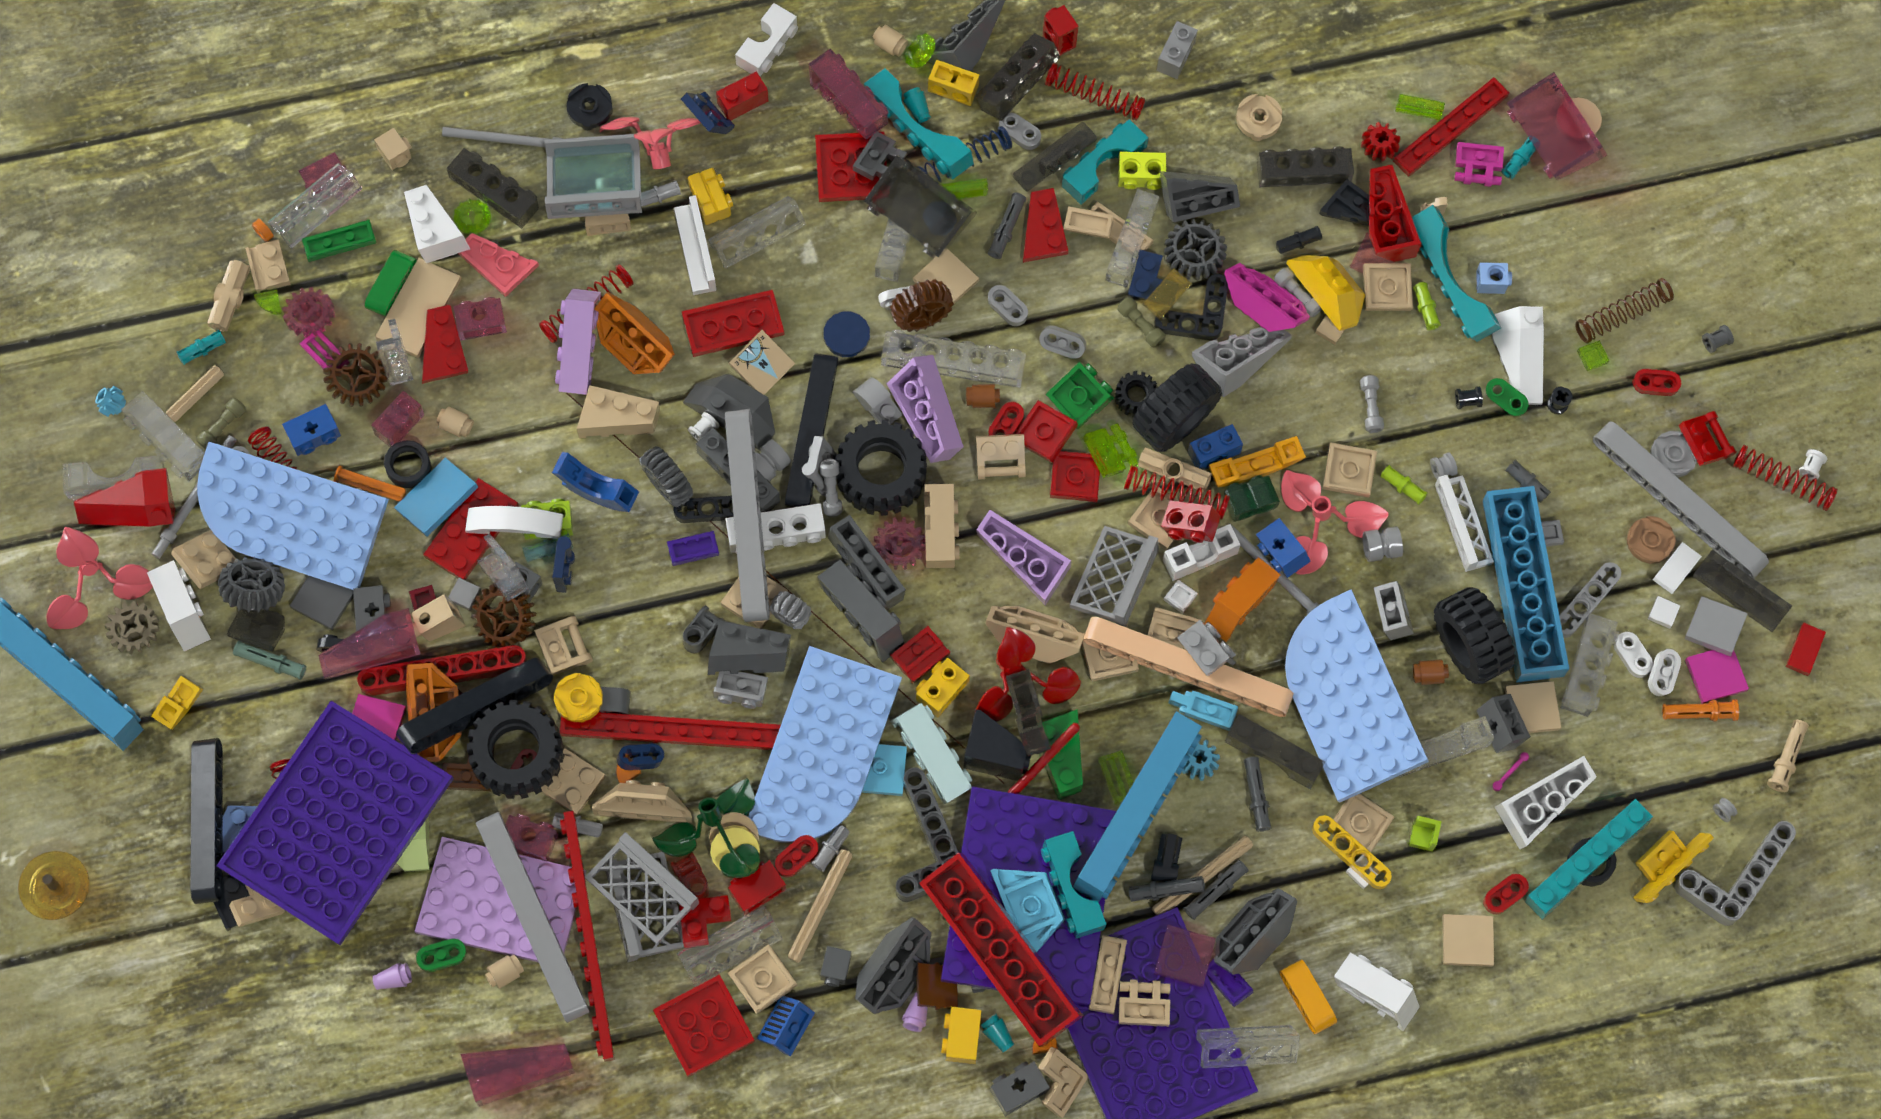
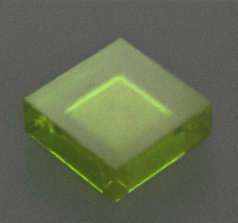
M1600 340L1580 347L1577 350L1586 371L1606 365L1610 361Z

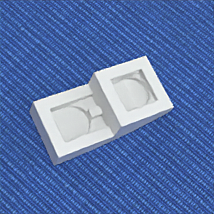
M1682 542L1654 577L1653 581L1673 594L1702 556Z

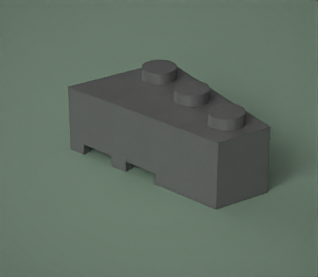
M1160 171L1166 215L1172 222L1240 207L1237 184L1230 177Z
M720 620L709 654L708 675H715V672L730 671V674H738V671L753 670V673L784 672L789 656L791 635Z

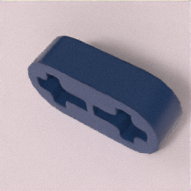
M657 744L627 745L621 748L617 756V763L622 769L629 771L654 769L660 766L664 758V751ZM650 752L653 754V756H657L656 760H653L651 756H648ZM626 754L633 758L632 762H629L628 758H624Z

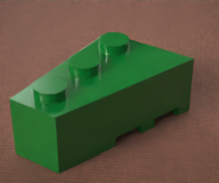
M1078 709L1032 726L1031 736L1040 757L1071 724H1079ZM1079 731L1045 766L1058 800L1082 791L1083 777Z

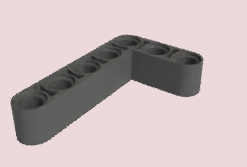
M915 767L905 772L904 789L936 863L903 875L897 880L896 896L903 902H910L927 895L919 884L924 876L933 873L959 853L925 773ZM911 777H918L921 783L917 786H912L908 780ZM920 799H927L931 804L927 808H921L917 802ZM930 821H937L940 827L937 830H930L927 824ZM940 843H946L950 849L942 853L936 847ZM903 884H910L914 890L911 893L905 894L900 890V887Z

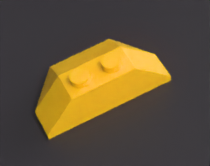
M1303 255L1287 260L1286 264L1339 331L1357 326L1365 293L1338 260L1328 256Z

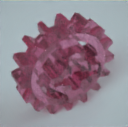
M310 287L308 292L301 288L299 295L293 292V299L285 300L288 307L282 308L285 314L283 319L287 323L288 329L290 331L294 330L297 336L302 332L305 338L308 337L309 333H313L316 337L318 330L325 332L324 326L332 325L330 318L335 317L333 311L335 307L329 295H324L321 289L315 293L313 287Z
M896 517L893 518V524L885 521V529L878 528L877 533L879 536H874V542L877 543L874 548L877 552H880L879 554L883 559L885 558L887 565H890V563L894 564V570H897L898 565H902L904 570L907 569V563L915 566V558L921 560L923 554L920 551H925L926 545L923 544L925 542V535H920L922 528L918 527L915 529V521L907 524L905 517H903L901 522H898ZM907 532H909L914 538L909 537ZM898 541H903L901 546H897ZM886 549H889L893 553V556L886 551Z

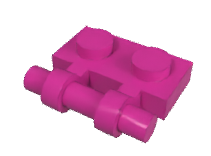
M1458 142L1456 146L1455 167L1464 168V172H1455L1454 181H1460L1467 185L1479 183L1484 184L1486 187H1491L1492 185L1500 186L1502 177L1493 176V171H1502L1504 147ZM1472 169L1485 170V175L1473 174Z

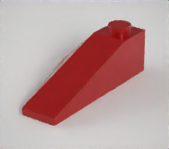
M1393 165L1370 169L1369 237L1377 256L1396 262L1415 258L1421 242Z
M167 468L138 472L132 478L125 481L120 480L114 486L105 490L95 491L74 501L78 524L151 527L173 524L175 505Z

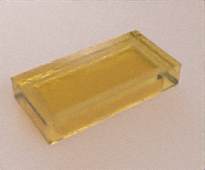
M1173 269L1146 299L1143 305L1161 320L1192 283L1177 270Z

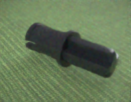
M1315 226L1300 233L1296 231L1294 235L1276 241V249L1280 254L1296 248L1303 249L1307 244L1322 240L1321 230L1318 226Z

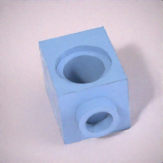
M1480 263L1476 271L1477 293L1505 294L1508 286L1512 284V272H1508V263ZM1490 276H1497L1500 281H1494Z

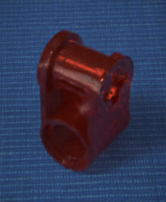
M693 852L676 863L674 861L670 862L677 879L698 899L708 897V882ZM696 883L704 885L703 890L700 892H694L691 888Z

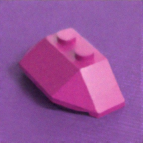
M1241 263L1225 271L1224 274L1234 305L1267 331L1272 332L1295 328L1309 320L1310 315L1307 313L1304 304L1286 289L1280 287L1269 276L1254 269L1246 268Z

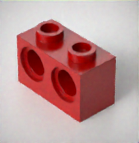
M1065 5L1050 9L1044 16L1042 36L1056 57L1074 49L1077 44L1079 26Z
M1169 500L1161 527L1168 534V537L1174 540H1182L1184 538L1196 543H1203V541L1213 542L1221 516L1212 505Z

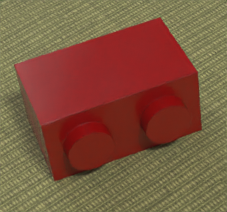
M757 71L716 91L717 104L727 120H733L769 102L768 89Z
M770 860L766 863L761 861L759 869L754 874L747 877L734 878L730 881L731 885L728 886L729 894L744 916H747L786 891L785 882Z

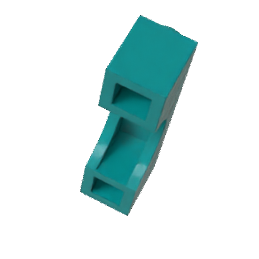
M1130 119L1124 124H1118L1107 139L1105 137L1102 138L1091 153L1086 152L1074 168L1070 166L1063 173L1062 187L1082 205L1098 191L1099 180L1096 170L1099 165L1106 160L1119 158L1120 152H1142L1147 148L1149 137Z
M1074 832L1046 839L1041 849V854L1044 862H1049L1051 883L1053 886H1057L1060 895H1057L1061 910H1066L1068 918L1065 921L1069 933H1074L1075 939L1104 930L1106 922L1099 902L1088 900L1078 895L1070 882V869L1081 857V851Z

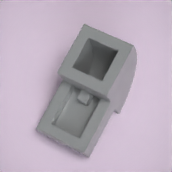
M869 378L852 392L863 408L871 413L878 424H882V420H889V424H891L903 415L890 398L891 394L875 378Z

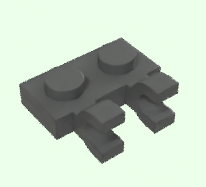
M875 131L854 163L853 171L872 181L878 176L883 183L890 186L895 179L893 175L896 170L883 164L889 158L895 166L902 168L906 162L904 158L907 152L895 148V140Z

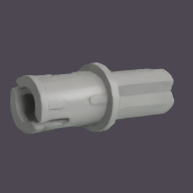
M675 180L659 187L655 185L653 186L654 189L642 192L641 204L642 207L655 202L660 204L664 199L681 195L677 181Z
M555 813L552 823L553 828L561 829L560 820L564 819V814ZM581 816L575 817L578 833L593 837L601 836L602 824L581 819Z
M838 825L828 840L822 842L823 847L814 860L811 861V864L816 869L824 872L834 855H838V850L848 837L850 831L846 827Z

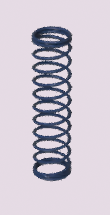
M1003 126L998 127L997 132L991 130L989 137L983 134L981 141L975 138L973 145L969 142L966 143V146L969 144L974 149L980 163L983 161L976 149V140L982 145L987 158H991L984 145V136L991 142L995 154H999L992 141V132L999 138L1004 151L1012 149L1011 138ZM926 162L925 170L920 166L914 169L916 179L925 191L929 189V184L931 187L934 186L927 172V164L934 170L939 183H942L934 162L933 165Z

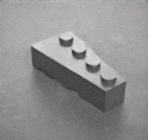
M839 560L817 576L821 589L839 611L846 610L844 615L855 629L859 626L858 629L867 645L871 647L874 644L878 653L877 657L882 663L905 644L899 626L901 624L900 619L894 612L889 613L885 609L886 605L879 596L875 598L871 594L872 590L864 580L861 582L858 580L857 573L852 566H846Z

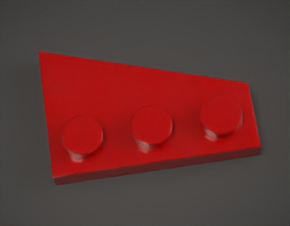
M1054 188L1031 192L1023 263L1068 255L1069 250Z
M446 305L428 309L422 384L467 374L468 367L451 306Z

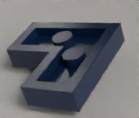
M1140 250L1128 296L1173 308L1179 284L1157 278L1163 258L1162 255Z

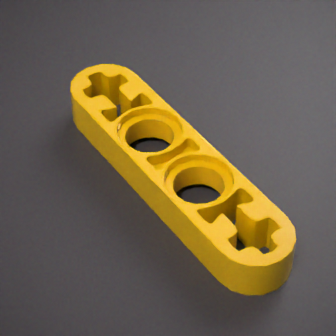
M1323 815L1316 818L1312 825V831L1316 838L1373 888L1384 889L1388 886L1392 878L1388 867L1331 817ZM1318 823L1322 825L1327 823L1329 825L1328 831L1332 834L1335 830L1338 832L1332 841L1328 840L1331 835L1327 831H1319L1320 825ZM1338 838H1345L1349 842L1347 850H1340L1336 847L1335 843ZM1362 854L1366 856L1368 864L1364 867L1357 866L1354 861L1356 855ZM1372 863L1376 865L1373 871L1377 874L1381 872L1385 874L1383 878L1385 882L1382 880L1376 882V875L1372 871H1370L1369 875L1365 873L1369 870Z

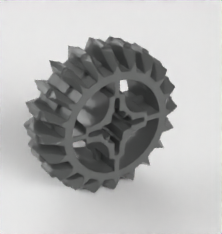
M1194 218L1191 220V224L1184 220L1182 227L1176 224L1174 231L1168 233L1169 239L1165 240L1164 245L1166 248L1164 249V254L1167 256V264L1172 263L1171 270L1179 269V277L1185 273L1187 274V280L1191 278V275L1195 276L1197 281L1200 280L1201 275L1207 280L1210 275L1209 272L1214 275L1217 273V268H1222L1223 261L1226 260L1227 256L1225 253L1227 251V244H1223L1225 237L1219 236V229L1212 230V223L1205 226L1204 220H1201L1200 224H1196ZM1186 238V245L1181 250H1177L1178 243ZM1192 247H1193V248H1196V250L1199 249L1200 251H1199V252H1198V251L1196 252L1195 249L1192 250ZM1213 249V257L1205 262V254Z
M657 446L643 453L644 455L639 458L640 465L650 482L665 500L674 507H679L689 501V498L693 496V489L673 459Z
M244 557L242 561L235 559L234 563H227V566L222 568L220 578H218L219 592L223 602L229 603L230 607L236 606L238 611L245 609L248 613L251 610L259 613L260 609L268 611L270 606L276 607L277 602L281 601L285 591L284 577L280 572V568L274 567L273 562L265 563L264 559L259 561L255 557L252 560Z

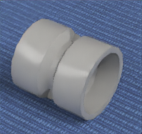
M772 439L760 448L761 453H755L757 471L768 482L776 476V470L782 471L791 463L784 449Z
M1397 526L1383 529L1382 533L1377 529L1363 532V548L1368 562L1380 561L1384 555L1391 559L1403 556L1402 538Z

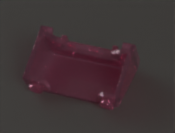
M1555 72L1507 102L1510 108L1507 111L1508 115L1514 123L1517 121L1520 123L1546 164L1543 169L1549 179L1554 177L1557 181L1607 156L1603 146L1570 98Z

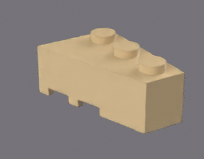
M589 385L577 426L578 437L580 439L586 438V436L600 435L601 437H609V435L653 434L660 415L659 402Z
M925 484L926 568H955V560L960 558L959 545H955V537H959V523H954V514H958V500H954V484Z

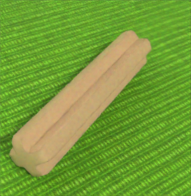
M216 365L213 366L166 411L167 416L174 422L179 420L224 376L223 371Z

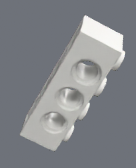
M821 503L761 513L764 551L773 549L774 546L778 545L791 547L797 545L798 542L816 543L826 538ZM734 517L725 518L730 551L737 554ZM797 523H803L804 525H806V528L803 530H796L794 528V525H796ZM773 527H780L782 529L779 534L770 532Z

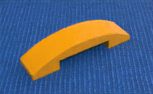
M1295 436L1276 442L1273 447L1233 460L1232 458H1227L1209 464V469L1216 486L1225 487L1272 474L1305 459L1306 456L1298 437Z

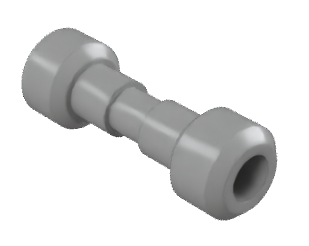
M1288 268L1281 269L1275 275L1274 281L1280 287H1285L1290 293H1293L1304 304L1310 318L1315 317L1322 310L1314 298H1311L1299 287L1300 285L1294 280V274Z
M1367 375L1360 380V387L1365 392L1368 406L1365 430L1369 433H1378L1384 429V419L1379 416V408L1376 401L1377 390L1380 388L1379 378L1374 375Z
M826 459L819 465L820 474L824 477L826 485V500L823 502V512L827 516L834 517L843 511L842 501L838 499L836 490V476L839 474V463L833 459Z

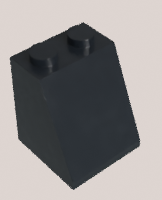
M976 709L965 752L964 769L1018 781L1028 771L1031 755L1027 754L1028 746L981 710Z

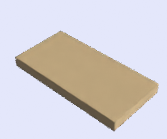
M418 258L377 332L376 340L419 358L425 346L427 310L448 305L461 281V276L430 262L426 263L423 259Z

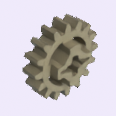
M133 601L131 606L128 607L123 602V609L120 610L115 607L116 614H108L107 617L111 620V623H106L105 627L110 631L105 634L108 639H112L110 643L113 647L118 645L120 652L127 648V652L131 655L134 649L142 653L143 646L151 648L150 640L157 641L154 632H160V628L155 625L159 622L157 616H153L155 612L152 608L147 610L145 603L138 607L136 601ZM144 618H147L148 629L143 625L145 622ZM117 627H119L122 630L120 633V638L117 634Z

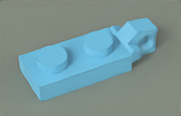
M1193 690L1192 692L1186 691L1184 695L1172 691L1168 704L1180 708L1179 712L1185 716L1228 731L1232 728L1238 710L1236 705Z

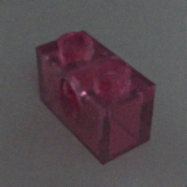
M487 297L479 302L465 301L453 306L460 341L507 333L500 298ZM479 314L485 315L482 320L474 319Z
M402 391L371 426L375 436L391 447L405 437L424 416L421 404Z
M517 814L516 817L509 815L506 827L518 854L549 861L558 838L554 826L546 822H540V824L530 822L531 819L521 814ZM534 832L536 834L534 840L530 842L523 840L526 833Z

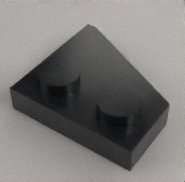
M1346 179L1321 208L1319 214L1329 218L1369 226V195Z

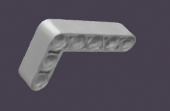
M1781 821L1768 832L1728 893L1693 870L1684 871L1675 880V891L1720 924L1725 926L1733 925L1742 917L1796 835L1794 826L1787 821ZM1777 830H1782L1786 834L1787 839H1781L1777 834ZM1764 849L1770 850L1774 858H1767L1764 854ZM1751 869H1757L1761 874V878H1755L1751 873ZM1683 879H1689L1693 884V888L1685 887ZM1738 888L1745 889L1748 897H1741L1738 893ZM1704 893L1711 894L1714 902H1707L1704 899ZM1725 907H1729L1734 911V917L1726 915Z

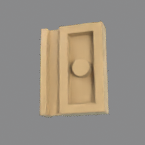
M279 239L258 244L253 248H245L257 293L266 289L272 290L291 285Z
M1155 607L1147 636L1186 650L1177 637L1200 619Z

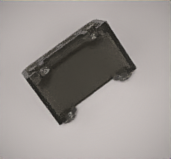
M898 155L864 200L869 205L867 209L877 217L879 214L888 217L920 241L924 246L922 251L933 259L935 256L940 258L977 214L973 208L912 162Z

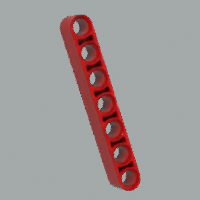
M513 645L366 668L358 674L357 682L365 695L376 696L406 691L407 665L433 663L438 669L448 667L449 670L445 675L452 682L459 683L497 677L526 662L527 658L521 647ZM515 655L522 657L518 663L509 662L511 657ZM490 659L497 660V664L494 667H487L485 664ZM465 663L473 664L472 669L469 671H463L461 667ZM391 675H400L397 682L391 683L388 681ZM367 679H376L372 686L364 685Z

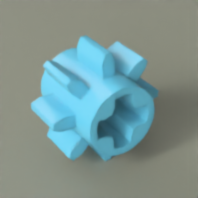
M112 386L111 389H101L95 400L96 404H98L99 412L107 417L110 414L118 415L121 413L126 404L124 395H122L123 391L115 386Z

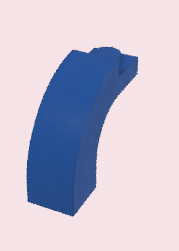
M567 452L561 453L552 471L556 477L563 481L562 485L570 491L612 510L630 512L639 494V491L625 480L609 478L598 474Z

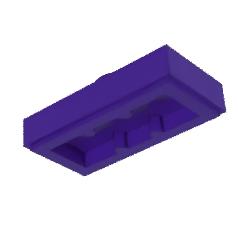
M714 531L667 541L672 566L719 556Z
M1214 959L1204 966L1209 980L1233 1007L1253 993L1252 987L1240 974H1231L1217 965Z

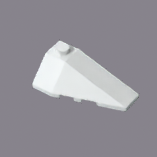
M1519 306L1496 313L1495 316L1501 329L1492 333V340L1494 345L1497 346L1501 356V363L1505 366L1509 376L1510 385L1526 396L1529 405H1542L1543 307Z

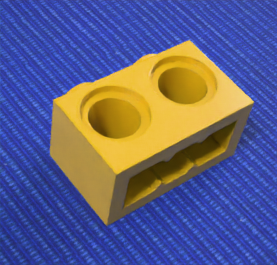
M936 60L928 78V92L971 106L979 88L980 75Z

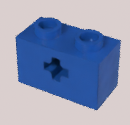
M326 404L282 424L297 456L310 454L316 447L323 444H331L341 436ZM314 430L316 433L311 434L310 431Z
M1233 424L1191 442L1187 453L1195 467L1206 470L1209 468V464L1241 454L1243 442Z
M1280 518L1256 534L1260 542L1257 547L1265 557L1269 555L1272 558L1270 563L1278 573L1282 571L1287 578L1311 562L1306 550Z

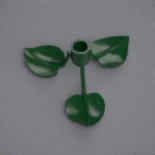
M746 778L723 792L717 800L714 798L703 799L698 805L700 814L697 815V830L693 824L681 822L667 828L660 835L653 837L654 844L660 851L669 856L681 857L688 855L697 847L695 839L701 836L702 823L704 822L710 827H718L731 852L724 855L720 860L719 866L722 873L730 878H742L754 874L760 866V855L757 849L752 845L742 844L734 850L721 825L722 815L732 812L746 815L754 808L755 795L749 779Z

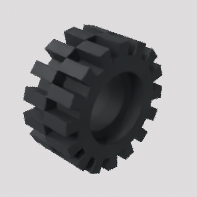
M1133 371V375L1127 373L1125 378L1122 376L1115 392L1116 405L1119 404V410L1122 411L1124 409L1125 415L1128 416L1129 413H1132V417H1135L1141 405L1158 389L1156 381H1152V376L1150 375L1146 377L1145 372H1141V375H1138L1137 371ZM1132 387L1142 388L1146 393L1145 399L1140 402L1132 401L1128 397L1129 389Z

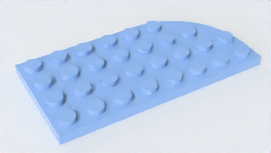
M208 442L197 483L198 501L203 517L214 535L228 547L244 555L260 560L264 559L266 562H273L275 565L352 590L353 588H360L389 499L212 442Z
M1348 590L1317 606L1301 621L1290 640L1285 664L1286 678L1289 690L1294 693L1293 699L1337 801L1340 803L1428 763L1429 760L1353 591Z
M809 646L754 799L755 806L748 816L756 824L759 836L785 843H793L803 835H809L816 839L831 832L847 819L862 794L902 677Z

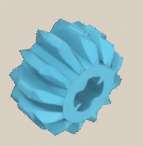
M1207 740L1203 742V745H1200L1199 742L1192 755L1187 753L1190 758L1182 773L1186 774L1190 771L1191 780L1195 778V775H1198L1199 780L1203 781L1205 774L1211 778L1214 774L1213 770H1218L1219 764L1216 761L1220 759V755L1213 754L1216 751V747L1211 746L1208 748ZM1197 756L1202 757L1201 764L1196 763Z

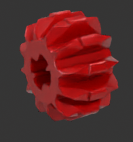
M1380 122L1376 123L1375 127L1372 125L1368 126L1367 131L1362 134L1363 141L1361 142V148L1365 149V156L1372 154L1373 161L1377 157L1382 162L1385 161L1386 157L1392 159L1395 154L1394 152L1397 153L1400 148L1398 143H1400L1401 139L1400 136L1396 135V128L1390 130L1389 123L1382 127Z

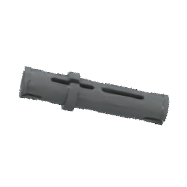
M1015 192L1012 194L1000 226L994 231V240L988 250V255L992 258L1001 259L1007 243L1012 239L1011 233L1026 202V197L1020 193Z
M1248 757L1243 761L1251 797L1250 810L1253 811L1256 831H1268L1272 829L1268 814L1270 806L1269 801H1266L1259 757Z
M1238 859L1226 872L1218 874V879L1206 888L1205 892H1202L1189 905L1184 907L1186 914L1192 920H1195L1198 915L1226 890L1230 891L1234 887L1233 884L1245 873L1249 872L1248 868Z
M1203 876L1166 882L1151 881L1150 884L1129 886L1131 902L1146 899L1157 901L1159 898L1205 892Z

